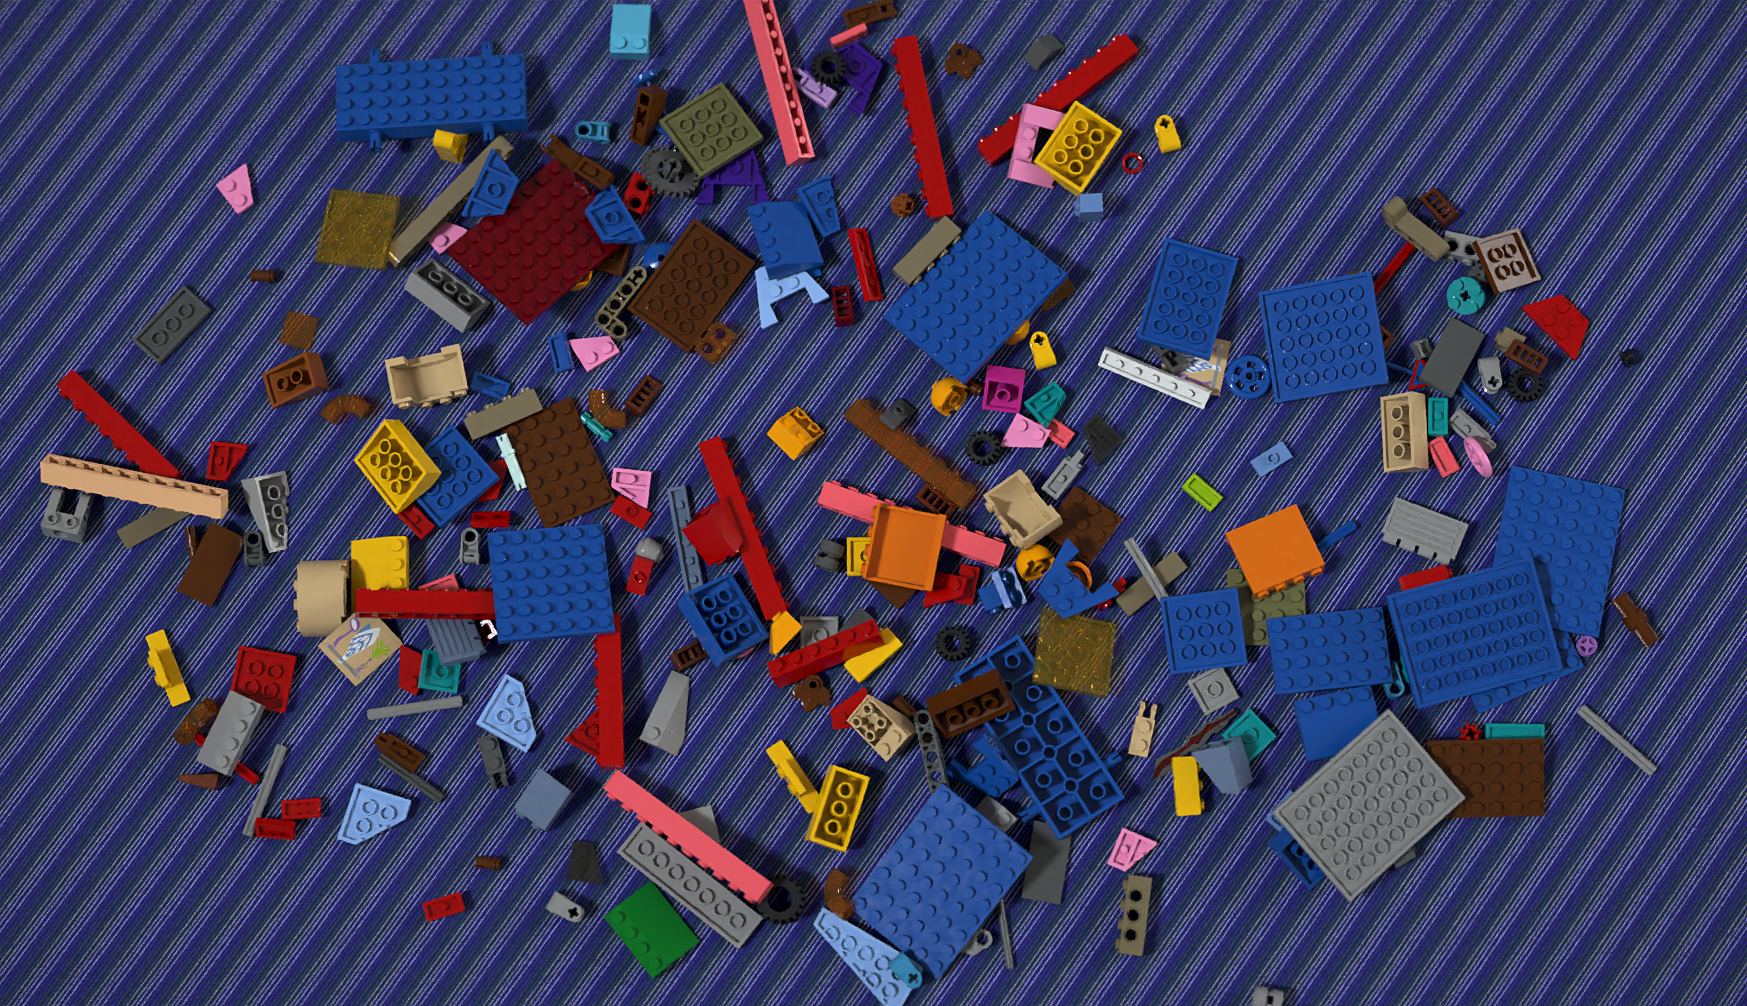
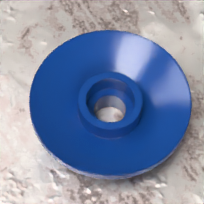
M657 242L646 250L643 262L646 271L650 275L654 273L661 263L658 258L660 256L666 257L674 245L668 242Z

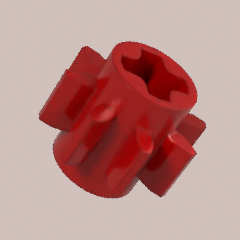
M1465 723L1466 729H1458L1461 732V736L1458 739H1481L1478 736L1482 730L1478 731L1476 729V723L1471 727L1468 723ZM1468 730L1470 733L1474 734L1473 737H1466V733H1468Z

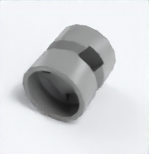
M1256 985L1251 1006H1282L1284 992L1276 989L1268 991L1267 987ZM1268 998L1271 999V1004H1267Z

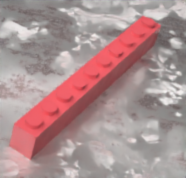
M743 0L787 166L803 165L815 156L773 0Z
M830 480V482L825 481L817 502L820 507L872 525L875 519L872 518L873 506L877 507L878 502L895 506V502L891 500H878L877 496L866 493V495L858 493L859 490L853 487L846 489L841 487L840 483ZM902 505V508H906V509H911V510H913L912 508H910V507H908V506ZM946 520L940 549L999 569L1007 545L1003 543L1004 540L993 537V539L987 538L985 533L980 531L973 533L967 531L968 528L959 524L953 526Z
M619 770L615 771L604 786V789L607 791V797L614 802L617 799L623 803L621 807L629 813L632 810L638 814L637 819L644 824L648 821L653 825L651 828L660 836L662 833L667 835V841L675 847L678 844L684 848L682 850L683 853L690 858L694 855L699 859L697 863L703 868L707 869L710 867L713 869V875L721 881L724 878L730 882L728 886L736 892L739 889L745 893L743 897L752 904L754 901L760 904L773 887L770 881Z

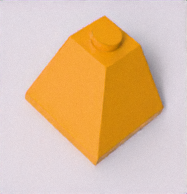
M779 611L771 619L774 621L770 625L769 653L771 655H776L802 628L787 611L782 613Z

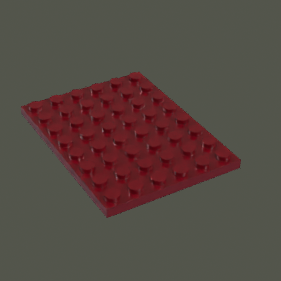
M554 158L515 191L504 216L484 217L447 249V254L528 327L623 244L602 243L585 215V209L590 203L594 202L597 195L560 161Z

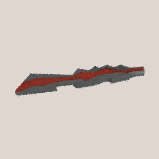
M1232 708L1223 715L1215 716L1213 721L1205 722L1203 727H1198L1195 734L1186 736V744L1157 758L1153 779L1155 781L1172 769L1171 758L1182 757L1189 751H1195L1213 733L1217 734L1228 724L1230 719L1237 715L1236 711Z

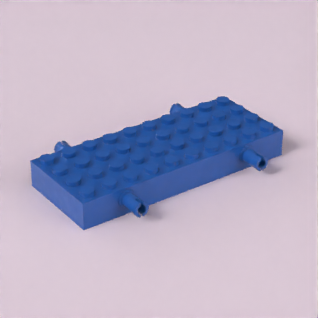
M487 41L488 48L486 42L481 44L482 56L381 63V51L375 49L374 54V50L371 49L369 51V64L336 66V133L339 142L370 141L369 151L375 153L376 147L377 153L382 150L381 140L431 137L435 135L437 129L457 135L483 133V144L489 145V141L491 144L495 140L494 132L528 130L527 65L524 53L493 55V43Z
M1018 634L953 675L952 679L956 685H959L997 668L1005 681L1016 709L989 720L982 725L1003 758L1009 762L1019 775L1018 781L1032 801V805L1018 812L1020 818L1028 814L1022 818V822L1025 824L1039 814L1057 841H1060L1125 798L1108 772V769L1121 762L1122 759L1119 756L1112 760L1118 756L1116 750L1102 760L1098 757L1044 674L1046 670L1058 664L1057 659L1052 660L1055 656L1050 653V655L1037 662Z

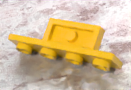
M160 630L147 635L146 640L150 651H148L150 657L147 660L150 667L155 669L157 675H154L157 685L166 689L173 707L190 701L191 698L165 631Z
M780 740L769 747L766 752L777 767L778 775L788 783L787 787L791 794L796 795L807 813L811 814L814 812L819 794L784 742Z

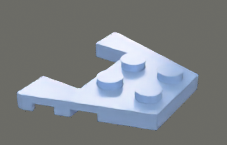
M765 266L755 270L760 320L763 330L779 323L771 305L806 288L814 305L830 298L805 270L769 281Z

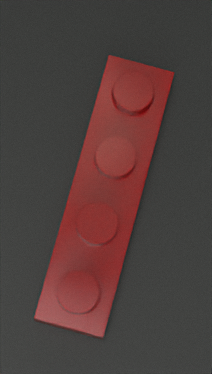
M851 228L847 231L864 301L880 302L883 300L866 228Z

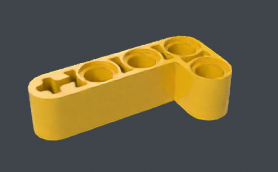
M437 129L433 139V146L442 160L461 164L469 134L457 135Z

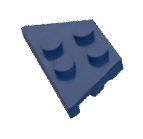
M491 149L461 214L463 217L504 216L520 181L494 149Z
M610 183L605 191L598 193L594 202L590 203L585 209L586 217L603 244L645 243L644 236L612 183Z

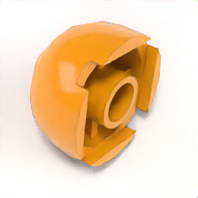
M952 377L941 379L932 386L931 403L943 416L951 415L950 411L953 409L957 411L964 403L968 394L965 389H968V387Z
M1034 544L1025 551L1020 550L1016 559V568L1025 581H1034L1044 576L1041 572L1046 569L1049 571L1055 558L1045 546Z

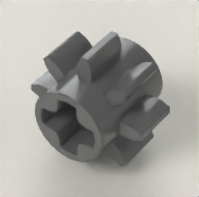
M1476 263L1475 266H1472L1468 276L1478 279L1482 287H1485V284H1489L1481 263Z

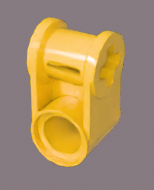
M1168 115L1160 116L1155 123L1154 129L1161 153L1164 154L1181 149V142L1172 118ZM1162 122L1164 125H1167L1166 129L1164 126H1160Z
M1043 332L1034 333L1029 344L1037 370L1056 365L1055 355L1047 335ZM1036 338L1043 340L1041 345L1035 343Z

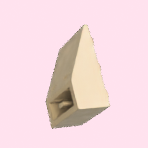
M869 694L846 720L886 762L896 757L917 733L916 726L906 716Z

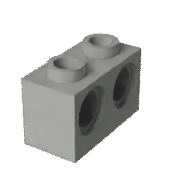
M1445 231L1442 239L1448 244H1453L1456 250H1449L1442 256L1443 260L1448 262H1454V260L1461 261L1466 266L1475 265L1479 258L1472 243L1482 238ZM1465 249H1473L1474 255H1468Z

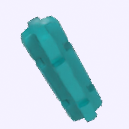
M584 412L580 416L584 425L587 424V427L597 436L600 435L604 442H608L613 434L608 429L605 430V427L595 418L592 419L588 412Z

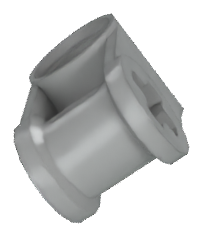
M1498 356L1478 359V370L1484 391L1490 395L1496 394L1502 385ZM1490 381H1492L1493 384H1496V386L1493 387L1492 384H1489Z
M466 528L461 534L460 565H464V563L480 565L481 538L480 534L473 528ZM469 533H475L476 537L472 542H467L466 536Z
M556 891L546 906L547 910L572 922H580L585 915V911L580 905ZM577 909L576 912L579 913V915L577 917L574 916L572 918L573 914L571 913V910Z

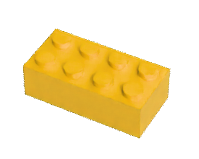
M829 765L804 840L839 852H846L870 778L835 765Z

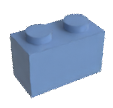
M1102 193L1079 194V199L1075 200L1074 213L1075 216H1078L1079 222L1102 220Z

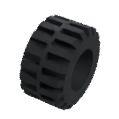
M783 875L771 876L767 880L773 884V887L760 904L756 902L759 913L768 922L775 925H787L799 918L804 910L805 894L801 885L795 879ZM779 888L786 889L792 896L791 906L782 912L775 911L769 904L770 894Z

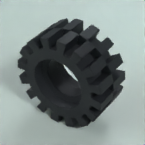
M824 50L823 54L819 52L818 56L815 55L812 61L811 72L812 78H815L816 83L820 82L821 86L826 84V87H829L830 84L836 86V82L838 84L841 82V79L844 77L846 64L843 62L844 58L842 56L839 57L838 52L833 54V50H830V53ZM824 63H831L835 66L836 70L832 74H825L821 70V66Z
M1518 368L1508 378L1506 386H1508L1507 393L1510 392L1509 396L1511 398L1514 397L1516 402L1519 400L1520 403H1529L1536 399L1542 391L1541 375L1534 376L1524 368ZM1521 378L1529 379L1532 384L1531 390L1528 392L1521 391L1518 388V380Z
M981 430V432L976 431L974 435L971 434L969 436L970 439L966 440L967 446H965L967 451L965 453L969 459L979 466L994 464V461L999 459L998 455L1001 454L1000 448L1002 447L999 439L994 434ZM986 441L990 445V451L986 455H979L976 447L978 443Z
M958 626L944 627L936 637V651L946 661L954 662L964 658L970 647V639L967 632L962 628H958ZM952 636L960 641V647L955 651H950L945 646L946 639Z

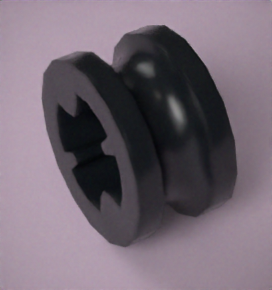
M1630 348L1626 349V352H1619L1620 359L1625 367L1636 363L1635 356Z

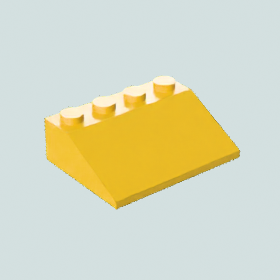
M1075 100L1034 160V163L1062 187L1079 197V194L1083 193L1119 140L1123 131Z
M384 419L354 460L395 514H399L431 488L442 474L400 420Z
M406 536L351 541V615L355 613V593L360 588L367 587L371 588V590H379L380 588H390L391 590L409 589V539Z

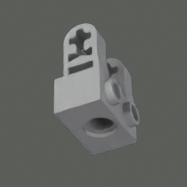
M55 487L51 493L40 525L42 532L45 536L82 543L87 528L86 523L93 505V495L81 494L74 515L61 513L66 491L65 489Z

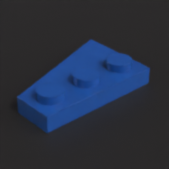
M830 173L796 190L823 239L840 232Z

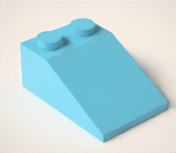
M613 5L610 36V55L612 59L649 60L651 5Z

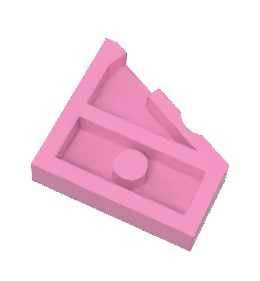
M446 221L427 241L441 256L468 231Z
M1017 413L1001 442V446L1043 448L1051 430L1044 429L1042 425Z
M613 468L611 487L644 509H648L652 472Z
M1122 828L1107 864L1125 872L1155 847L1157 842Z

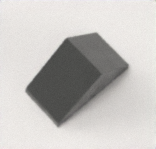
M1049 33L1037 39L1023 59L1037 71L1060 51L1063 45L1052 33Z

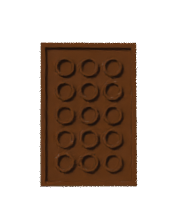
M694 218L628 306L627 310L689 354L756 262Z
M571 397L501 428L503 434L507 433L512 449L515 448L516 452L514 454L544 528L558 527L615 502L616 498Z
M1543 737L1425 740L1426 753L1465 797L1444 818L1545 816Z

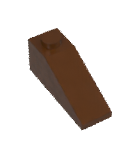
M655 84L639 88L629 140L642 147L646 146L665 108L668 91Z

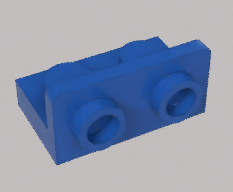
M1014 567L991 573L1005 609L1011 610L1028 602Z

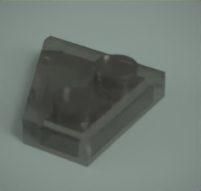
M1097 413L1083 426L1095 465L1098 467L1124 439Z
M573 840L567 874L568 880L598 885L605 884L593 843Z

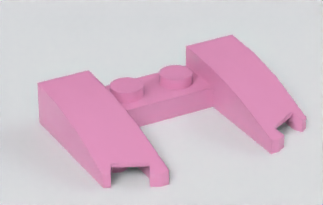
M1031 104L1023 105L1007 178L1053 189L1051 184L1054 182V179L1038 165L1031 164L1039 127L1055 131L1066 114Z

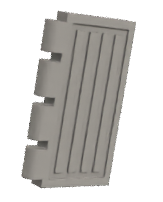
M1396 497L1382 530V534H1384L1383 541L1396 546L1397 541L1400 540L1399 548L1413 553L1415 548L1419 547L1418 555L1432 560L1433 555L1437 554L1435 561L1448 566L1450 560L1455 561L1469 524Z

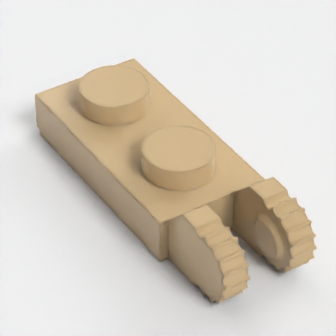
M1141 701L1138 716L1136 715L1128 754L1147 758L1155 724L1154 718L1157 704L1151 706L1150 718H1145L1142 716L1146 705L1144 701Z

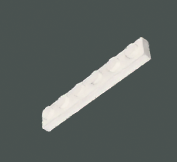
M1105 347L1098 366L1201 409H1204L1211 390L1108 347Z

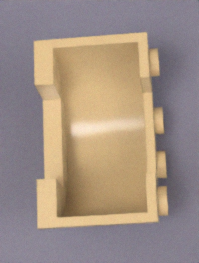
M460 344L442 347L440 353L407 360L404 356L385 360L393 405L399 406V409L421 406L422 409L433 407V404L436 403L441 405L449 404L452 402L451 399L465 396L468 391Z
M1021 469L983 495L986 503H984L989 513H994L1001 523L999 528L1005 536L1009 534V540L1015 548L1018 546L1019 549L1025 551L1063 524L1061 516L1051 504L1047 506L1036 493L1031 481Z
M349 559L301 561L300 564H297L298 577L297 580H294V591H297V599H294V610L298 611L297 631L301 632L303 637H327L349 618L346 614V579H349Z

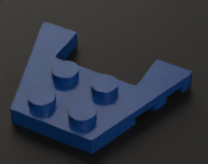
M1069 539L1064 542L1037 591L1063 620L1119 595L1118 591L1108 581L1092 594L1066 567V564L1080 552Z
M984 733L973 744V747L986 756L982 761L970 770L964 768L954 759H951L945 765L948 776L996 799L1018 781L1019 775L1006 759L1001 758L998 754L999 749L995 745H991L988 741V735Z

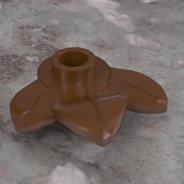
M956 43L949 50L950 56L945 61V70L948 75L956 71L962 78L968 80L972 75L973 66L981 65L982 60L975 50L967 49L964 44ZM957 49L962 51L961 56L956 55Z
M813 674L806 677L804 682L798 683L793 688L792 697L801 699V705L807 713L812 711L818 703L823 706H828L830 703L829 690L823 686V681L818 675ZM815 681L817 686L812 688L809 683Z

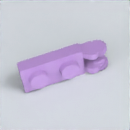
M794 66L792 68L793 73L802 78L800 82L794 79L796 89L825 109H828L838 93L830 87H826L825 84L821 86L820 82L816 83L804 71Z

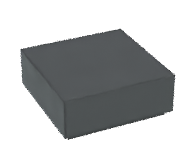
M1427 338L1410 343L1417 361L1429 358L1433 352Z

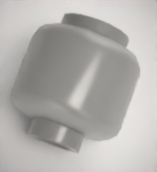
M649 537L641 539L634 550L637 555L655 560L654 563H659L664 556L662 545Z

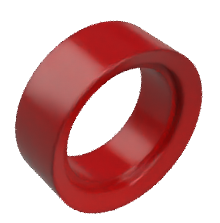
M1128 153L1124 156L1122 168L1127 174L1134 175L1141 171L1143 160L1140 155ZM1128 158H1136L1139 161V167L1136 170H1129L1125 166V161Z

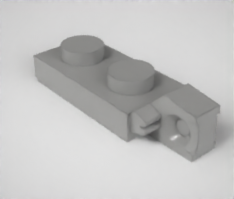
M1461 408L1448 420V425L1463 439L1466 437L1474 438L1488 454L1496 448L1497 445L1490 439L1491 436Z
M1078 450L1072 458L1070 456L1064 458L1041 489L1057 500L1080 471L1082 465L1079 462L1084 457V454Z

